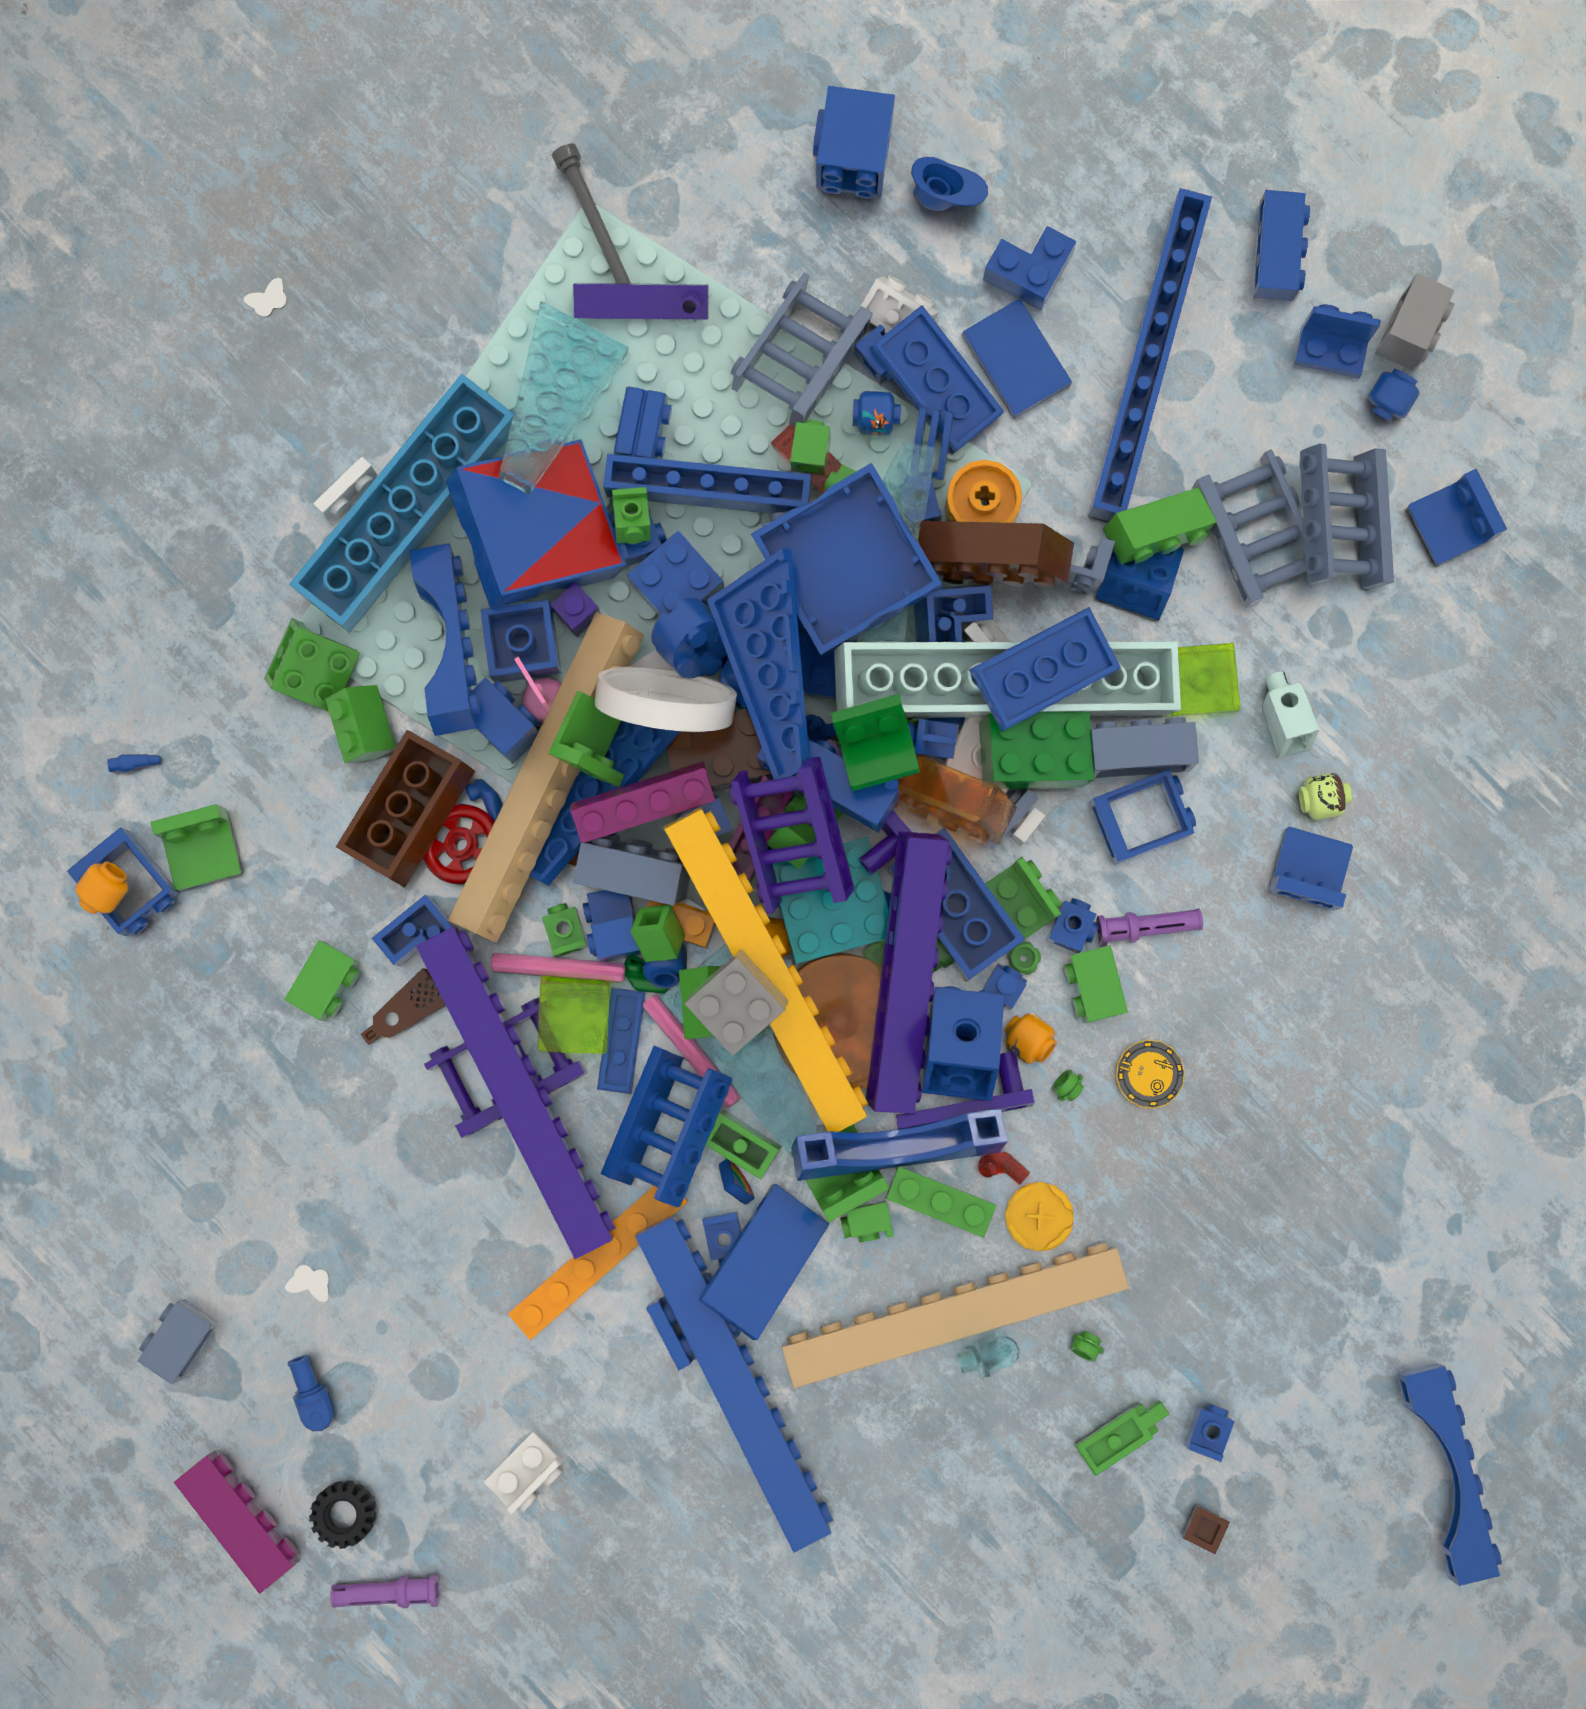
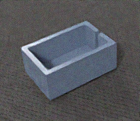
M1185 717L1167 718L1165 723L1155 725L1151 724L1150 719L1134 720L1130 722L1131 726L1117 727V722L1097 723L1096 728L1091 729L1094 779L1154 775L1170 769L1171 773L1190 772L1199 763L1196 722H1186Z
M615 834L581 843L573 883L673 906L686 898L690 876L675 848L666 847L665 850L659 851L652 849L653 844L646 841L619 842L620 836Z

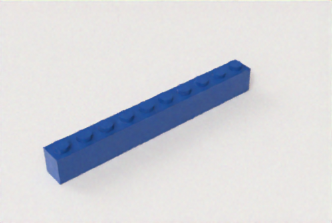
M1179 188L1173 204L1088 516L1110 521L1116 513L1128 509L1212 196Z
M672 1214L637 1232L635 1237L793 1553L831 1534L829 1523L834 1521L825 1501L819 1504L813 1494V1491L817 1490L818 1487L809 1470L802 1472L797 1462L798 1459L802 1458V1455L793 1438L788 1441L786 1440L781 1428L786 1426L785 1421L777 1407L770 1408L765 1398L770 1395L769 1389L762 1376L755 1378L750 1368V1365L755 1362L746 1344L739 1346L734 1336L739 1330L699 1301L700 1296L708 1285L702 1272L707 1269V1266L699 1250L692 1252L687 1242L692 1236L684 1220L676 1221Z

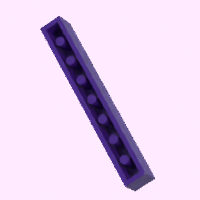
M903 831L898 833L866 1094L868 1105L874 1112L915 1114L916 1103H919L921 1100L922 1087L919 1082L920 1069H924L926 1063V1052L923 1049L924 1036H927L930 1031V1018L927 1015L928 1004L932 1002L935 991L932 973L933 968L937 967L939 961L936 941L937 934H940L943 928V916L940 913L941 901L947 895V881L944 879L946 865L950 864L952 858L949 840L939 834Z

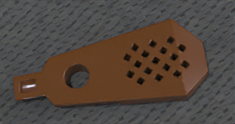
M422 968L373 1016V1025L361 1033V1036L368 1045L380 1036L391 1038L446 1006L442 997H438L439 991L437 987L433 989V985H436L428 969ZM392 1012L396 1013L399 1018L398 1023L394 1026L389 1025L387 1022V1016Z

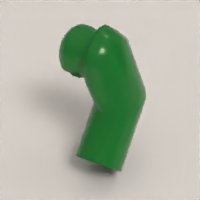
M629 956L625 960V977L635 990L666 994L667 988L657 987L644 977L642 969L643 960L639 956Z

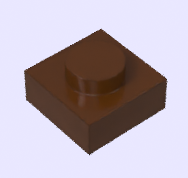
M1196 1505L1182 1534V1538L1216 1554L1230 1522Z

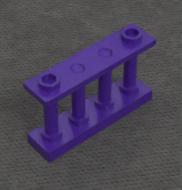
M821 758L806 759L798 769L796 776L753 784L750 783L747 770L740 771L731 781L730 797L733 804L738 806L758 879V899L761 903H764L767 914L775 912L782 902L781 896L823 889L831 892L833 903L847 901L855 888ZM795 790L805 794L807 806L803 810L764 817L759 816L755 802L756 797ZM806 823L814 828L816 839L813 843L772 850L768 849L764 835L766 830ZM815 856L818 859H822L825 870L823 875L777 883L773 868L774 863Z
M538 997L522 1005L523 1012L506 1020L505 1023L506 1025L512 1023L516 1027L529 1019L532 1020L555 1065L552 1067L555 1073L542 1079L540 1074L532 1076L537 1086L541 1087L544 1085L550 1094L588 1073L581 1061L573 1063L571 1058H566L543 1013L553 1006L549 1000L546 999L541 1002ZM465 1042L451 1050L447 1045L429 1054L431 1060L424 1063L426 1070L432 1071L438 1067L440 1068L463 1113L460 1116L463 1122L455 1125L461 1138H466L503 1118L494 1099H491L493 1106L482 1112L479 1107L475 1108L451 1060L469 1051ZM518 1043L517 1046L522 1056H525L526 1054L521 1044Z

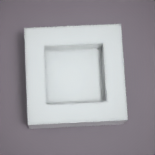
M1036 808L1030 814L1026 812L1013 826L1016 832L1011 838L1022 846L1045 815Z

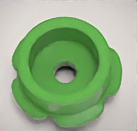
M1023 941L1007 953V959L1010 961L1009 967L1025 975L1032 974L1037 970V964L1041 961V954L1037 948L1033 947L1032 943ZM1022 955L1027 957L1025 962L1020 959Z
M1070 1069L1063 1072L1052 1086V1090L1057 1094L1058 1100L1064 1101L1068 1099L1073 1101L1084 1088L1081 1084L1083 1076L1081 1074L1076 1075Z
M1082 1331L1081 1335L1075 1334L1072 1336L1074 1342L1070 1350L1079 1357L1095 1362L1099 1353H1104V1349L1099 1346L1101 1340L1097 1336L1086 1331Z

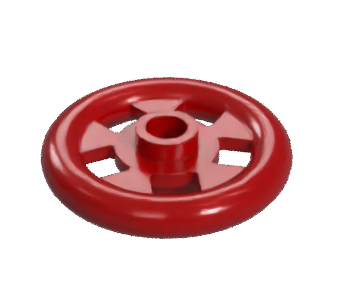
M455 805L443 824L444 827L450 829L444 842L438 841L435 837L423 857L430 872L444 882L465 884L473 867L464 870L461 862L473 856L477 860L482 848H478L476 836L486 834L487 839L495 823L492 817L481 808L473 805ZM460 818L472 819L471 829L458 827ZM466 840V847L463 850H458L457 845L459 841ZM444 851L453 859L446 867L438 860V857Z

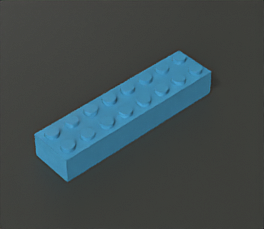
M461 373L289 585L331 620L350 633L411 559L410 550L419 549L454 506L446 484V480L457 466L492 459L519 426L515 414Z

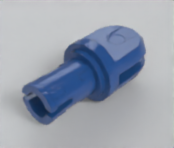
M302 1355L287 1363L297 1387L293 1400L305 1428L313 1432L323 1431L330 1426L334 1418V1408L326 1385L317 1383L309 1355Z

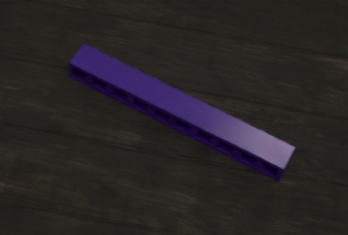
M452 927L416 945L574 1259L612 1241L614 1237L612 1231L616 1229L615 1223L608 1210L602 1212L596 1202V1199L600 1198V1194L592 1179L585 1180L580 1170L585 1165L576 1148L570 1150L564 1137L568 1136L569 1133L560 1116L554 1119L548 1107L553 1102L545 1086H537L532 1076L537 1073V1070L528 1054L522 1056L517 1046L521 1039L512 1023L506 1025L501 1015L502 1012L506 1011L497 992L491 994L485 983L490 980L481 961L474 962L469 952L474 949V946L465 930L459 932L457 927Z

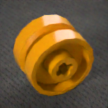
M980 460L968 463L959 469L950 481L945 502L947 521L1015 523L1022 501L1020 483L1013 472L999 462ZM981 499L986 500L988 505H981Z

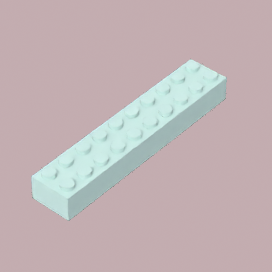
M844 642L834 649L837 711L899 694L906 718L985 717L991 711L969 669L1021 642ZM1108 642L1121 669L1038 713L1090 712V716H1166L1181 710L1178 642Z

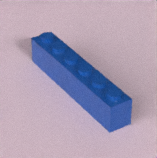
M607 454L603 488L606 497H612V490L646 487L647 500L652 502L773 514L790 511L809 504L811 474Z

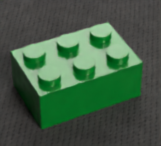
M1090 712L1036 713L1002 732L992 713H989L980 720L979 734L983 789L1083 788L1094 781Z

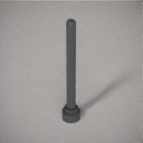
M570 143L557 148L551 156L557 169H561L564 174L568 175L616 283H631L579 169L581 166V155L576 145Z

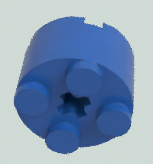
M696 598L678 601L674 604L677 607L669 615L664 612L656 621L651 634L652 644L655 646L658 654L681 677L697 678L705 674L712 676L721 669L722 660L726 655V650L712 612L706 604Z

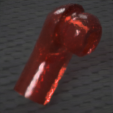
M1008 1152L985 1155L979 1160L978 1171L986 1178L1006 1173L1020 1185L1030 1174V1171Z

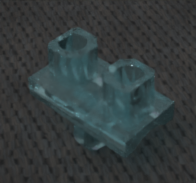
M997 1332L986 1334L975 1341L973 1345L967 1346L966 1350L958 1352L962 1373L979 1370L980 1378L990 1377L1000 1369L1014 1365L1020 1355L1018 1344L1012 1338L1006 1336L998 1337Z

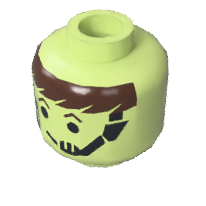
M1336 773L1310 776L1298 790L1302 812L1308 813L1314 820L1339 817L1344 814L1346 803H1351L1352 801L1349 783H1343L1340 776Z

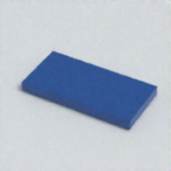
M923 305L869 347L918 411L923 406L954 412L949 444L951 454L957 452L1005 412ZM927 415L926 422L931 426L932 416ZM939 417L937 436L941 441L945 418Z
M1087 607L969 669L1002 732L1121 669V666L1090 607Z
M772 1184L700 1296L699 1301L753 1341L758 1340L828 1228L829 1223L780 1186Z

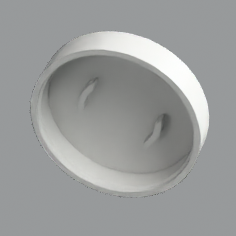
M617 667L606 669L598 674L594 704L601 712L625 722L665 730L704 732L721 730L732 725L737 693L730 686L705 676L684 678L671 669Z

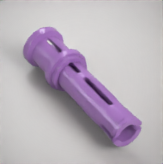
M1200 908L1137 916L1135 913L1126 912L1125 916L1105 918L1103 915L1097 916L1096 923L1099 924L1097 935L1100 946H1107L1108 942L1122 940L1134 943L1141 936L1203 930V916Z
M437 1574L431 1575L427 1579H409L408 1576H401L396 1582L332 1584V1591H330L332 1608L397 1604L401 1608H408L411 1604H430L431 1607H438L440 1600V1583Z

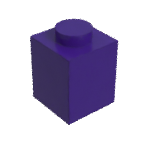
M576 582L550 604L553 612L576 637L591 624L596 612L601 613L599 607Z

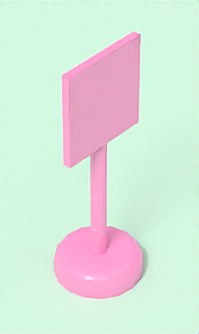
M517 657L514 660L529 682L523 693L522 705L542 724L547 713L551 710L550 707L562 683L548 677L532 680L523 663Z

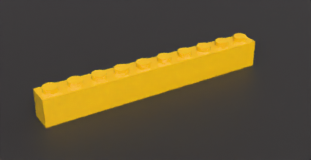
M699 807L664 826V830L731 954L734 956L742 949L787 998L788 1004L785 1011L773 1020L770 1026L828 1132H839L867 1117L862 1108L868 1105L867 1100L859 1086L852 1089L846 1077L851 1075L852 1072L843 1056L837 1059L834 1056L830 1047L836 1043L827 1026L819 1028L814 1016L819 1014V1011L811 996L803 998L797 986L802 984L803 981L795 966L791 965L787 968L781 955L787 952L777 934L770 937L765 927V924L769 923L770 920L761 903L754 906L748 896L754 890L745 873L737 875L731 863L737 861V858L728 842L720 844L715 832L721 829L712 812L709 811L704 814L702 808Z

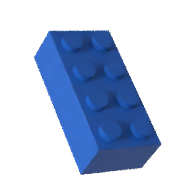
M944 827L935 834H939L949 840L952 858L950 864L946 865L944 879L947 881V895L941 901L940 913L943 916L942 932L937 934V939L967 982L1022 943L1025 938ZM895 862L887 869L892 878Z

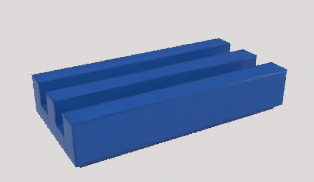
M920 407L909 475H923L925 478L932 477L937 480L944 479L954 418L953 411ZM927 415H931L932 420L924 468H920L919 463ZM939 417L945 418L938 469L932 470Z

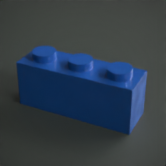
M1265 190L1259 206L1253 298L1293 301L1298 291L1303 290L1306 272L1305 270H1300L1301 258L1306 257L1308 238L1303 237V226L1308 225L1310 217V205H1305L1306 193Z

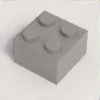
M1417 273L1402 293L1375 354L1410 370L1418 361L1424 362L1429 352H1433L1441 336V333H1438L1443 322L1447 321L1455 304L1450 302L1454 289Z
M742 949L689 994L685 1002L690 1011L732 1056L783 1013L788 1004L787 998Z

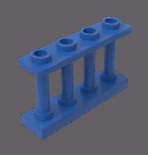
M653 1046L600 1174L628 1185H632L636 1177L657 1187L654 1196L656 1200L680 1207L687 1194L695 1169L701 1160L709 1135L715 1126L721 1106L728 1094L732 1077L710 1068L706 1070L704 1077L680 1068L683 1057ZM674 1081L698 1090L691 1109L667 1100ZM661 1112L685 1122L677 1142L654 1132ZM648 1145L671 1155L664 1174L640 1164Z

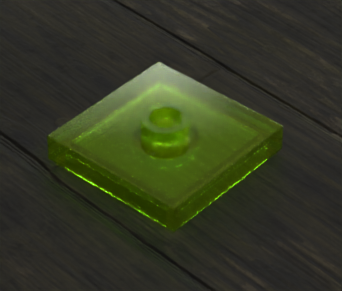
M1234 642L1178 647L1181 710L1171 713V717L1240 711L1241 705Z

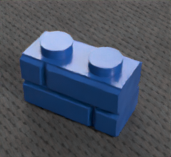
M630 386L626 387L614 447L615 455L663 458L666 437H661L663 424H670L672 405L667 404L668 401L665 393Z

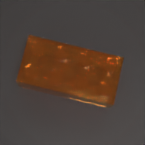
M916 754L920 772L898 779L897 789H899L900 798L895 808L900 803L909 807L908 812L916 817L926 820L929 815L938 819V824L950 831L956 832L960 828L969 832L967 836L979 843L986 844L989 840L1000 844L1017 808L1002 789Z

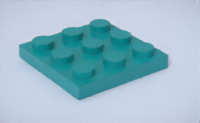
M869 837L843 843L855 888L847 901L833 903L831 892H827L826 889L781 896L782 902L779 908L795 964L886 939L889 910L878 870L870 875L858 860L871 849ZM817 856L809 857L800 869H797L789 861L773 864L777 883L821 876L825 871L822 859H818Z

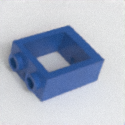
M1170 769L1097 796L1089 802L1114 865L1185 839L1195 833L1193 829L1196 826L1194 814L1190 807H1184L1180 795L1184 794L1182 784L1177 775L1172 777ZM1160 785L1178 831L1128 850L1110 803Z
M120 827L68 869L67 872L78 883L91 865L95 863L103 864L104 862L112 863L126 850L130 849L161 887L162 891L127 920H124L116 909L111 913L101 914L117 934L123 936L130 934L134 936L146 928L148 925L146 920L156 912L161 914L168 910L175 903L173 898L179 894V891L174 889V885L131 832Z

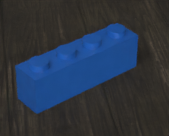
M808 739L809 758H821L833 808L879 833L900 798L899 789L889 790L885 787L884 783L852 791L844 759L835 754L836 749L822 740H818L815 743ZM761 748L756 757L760 767L771 772Z

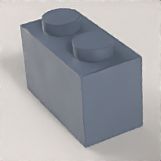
M185 1299L176 1302L175 1305L170 1303L165 1308L159 1318V1321L162 1322L161 1326L155 1334L151 1332L139 1348L143 1353L137 1362L170 1384L179 1382L219 1323Z

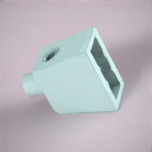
M1276 672L1267 676L1265 681L1269 692L1263 703V711L1278 759L1311 750L1320 729L1302 684L1289 685L1285 672Z

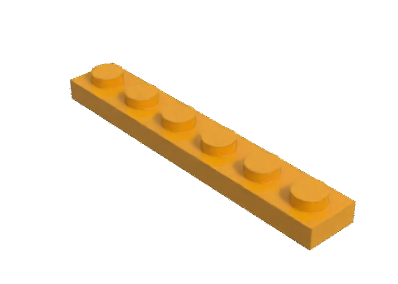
M653 1186L614 1220L616 1229L612 1231L614 1235L612 1241L577 1259L572 1257L510 1311L508 1315L529 1340L533 1339L639 1245L635 1237L637 1232L672 1214L674 1215L688 1202L685 1197L680 1207L660 1202L654 1198L657 1187Z

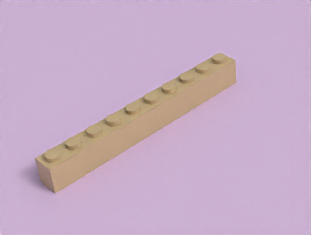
M598 612L595 613L550 707L551 710L547 713L448 918L449 922L497 944L510 914L520 898L522 889L536 864L545 841L550 835L557 816L565 804L568 793L580 772L548 753L576 692H583L595 699L598 674L601 671L630 666L644 635L628 623Z
M1106 1242L1087 1247L1088 1254L1074 1257L1073 1252L1062 1254L1053 1258L1055 1264L1041 1267L1040 1262L1020 1267L1021 1274L1008 1277L1007 1272L998 1273L987 1277L988 1283L975 1287L974 1282L961 1284L954 1287V1294L944 1297L941 1296L940 1292H935L920 1297L922 1303L908 1307L907 1301L888 1306V1313L875 1317L872 1311L855 1316V1323L841 1326L840 1321L821 1326L822 1333L808 1337L807 1331L787 1337L788 1343L782 1344V1350L793 1388L1127 1290L1129 1286L1118 1249L1114 1246L1108 1248Z

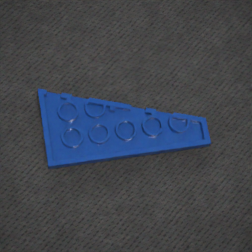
M782 548L707 599L774 780L796 776L801 765L806 759H809L792 552L790 549Z
M621 720L605 755V758L615 762L612 768L624 774L620 786H613L580 771L529 877L549 886L580 850L581 841L570 811L571 803L638 782L681 731L651 728Z

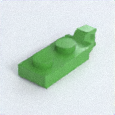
M1160 1400L1146 1409L1140 1403L1134 1408L1132 1406L1075 1444V1447L1094 1476H1097L1153 1439V1435L1159 1431L1155 1424L1170 1414Z

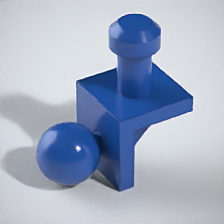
M919 718L917 729L913 723L908 722L913 744L915 743L916 754L954 759L958 724Z

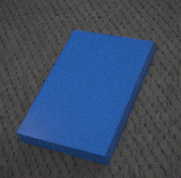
M1020 298L964 330L962 336L1013 418L1018 417L1072 384L1070 377Z

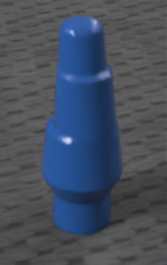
M121 754L117 758L107 759L109 772L119 771L121 773L157 765L161 762L159 755Z

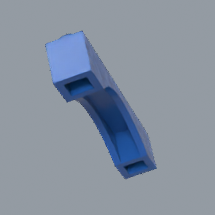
M450 543L410 550L412 577L419 597L433 607L441 616L446 626V643L441 662L434 676L424 688L427 717L435 736L476 729L475 714H480V705L477 693H472L471 686L477 685L474 666L468 663V658L474 657L470 637H465V630H470V622L467 610H462L461 603L467 602L464 583H459L458 576L464 575L460 555L454 556Z
M1000 1108L965 1113L942 1121L897 1130L865 1133L830 1131L796 1136L791 1149L797 1181L895 1168L898 1166L1000 1153L1008 1141Z
M1439 1363L1398 1372L1397 1375L1406 1408L1417 1415L1434 1433L1444 1450L1451 1469L1454 1488L1453 1512L1449 1529L1442 1543L1450 1580L1458 1586L1499 1577L1500 1573L1497 1565L1502 1564L1501 1555L1497 1545L1491 1543L1488 1530L1493 1529L1492 1521L1488 1510L1482 1508L1479 1495L1484 1493L1480 1477L1478 1474L1473 1473L1470 1461L1474 1460V1451L1469 1439H1464L1461 1427L1465 1425L1464 1413L1461 1406L1455 1404L1452 1391H1456L1454 1376L1451 1370H1446V1366Z

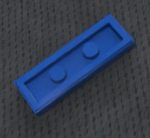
M611 987L597 1090L632 1094L646 992Z

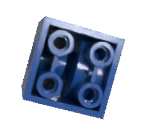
M828 85L825 109H819L813 145V157H817V188H822L823 191L831 194H839L842 191L853 192L861 198L882 196L893 124L894 94Z
M954 986L935 987L929 1016L930 1031L927 1035L922 1093L985 1101L992 1100L1000 1064L1005 995L995 994L988 990L978 992L961 990Z

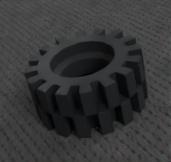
M339 1481L331 1486L329 1485L317 1495L310 1508L312 1514L309 1515V1522L313 1521L314 1526L311 1529L313 1534L315 1532L318 1533L320 1537L317 1539L321 1543L326 1541L328 1542V1547L334 1548L339 1546V1549H345L347 1546L351 1545L352 1547L358 1544L372 1530L373 1522L377 1516V1513H374L376 1503L375 1501L372 1502L370 1491L366 1493L363 1490V1485H354L353 1481H346L344 1483ZM346 1501L353 1505L356 1511V1520L352 1526L341 1528L332 1522L330 1511L336 1502Z

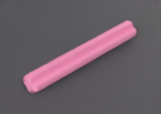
M494 953L491 958V970L495 972L614 982L624 981L626 973L624 964L614 962Z
M652 995L643 1003L644 1009L700 1076L704 1077L708 1068L720 1072L694 1039L685 1040L683 1025L658 995ZM730 1085L728 1094L723 1102V1105L727 1108L740 1099V1095L732 1085Z

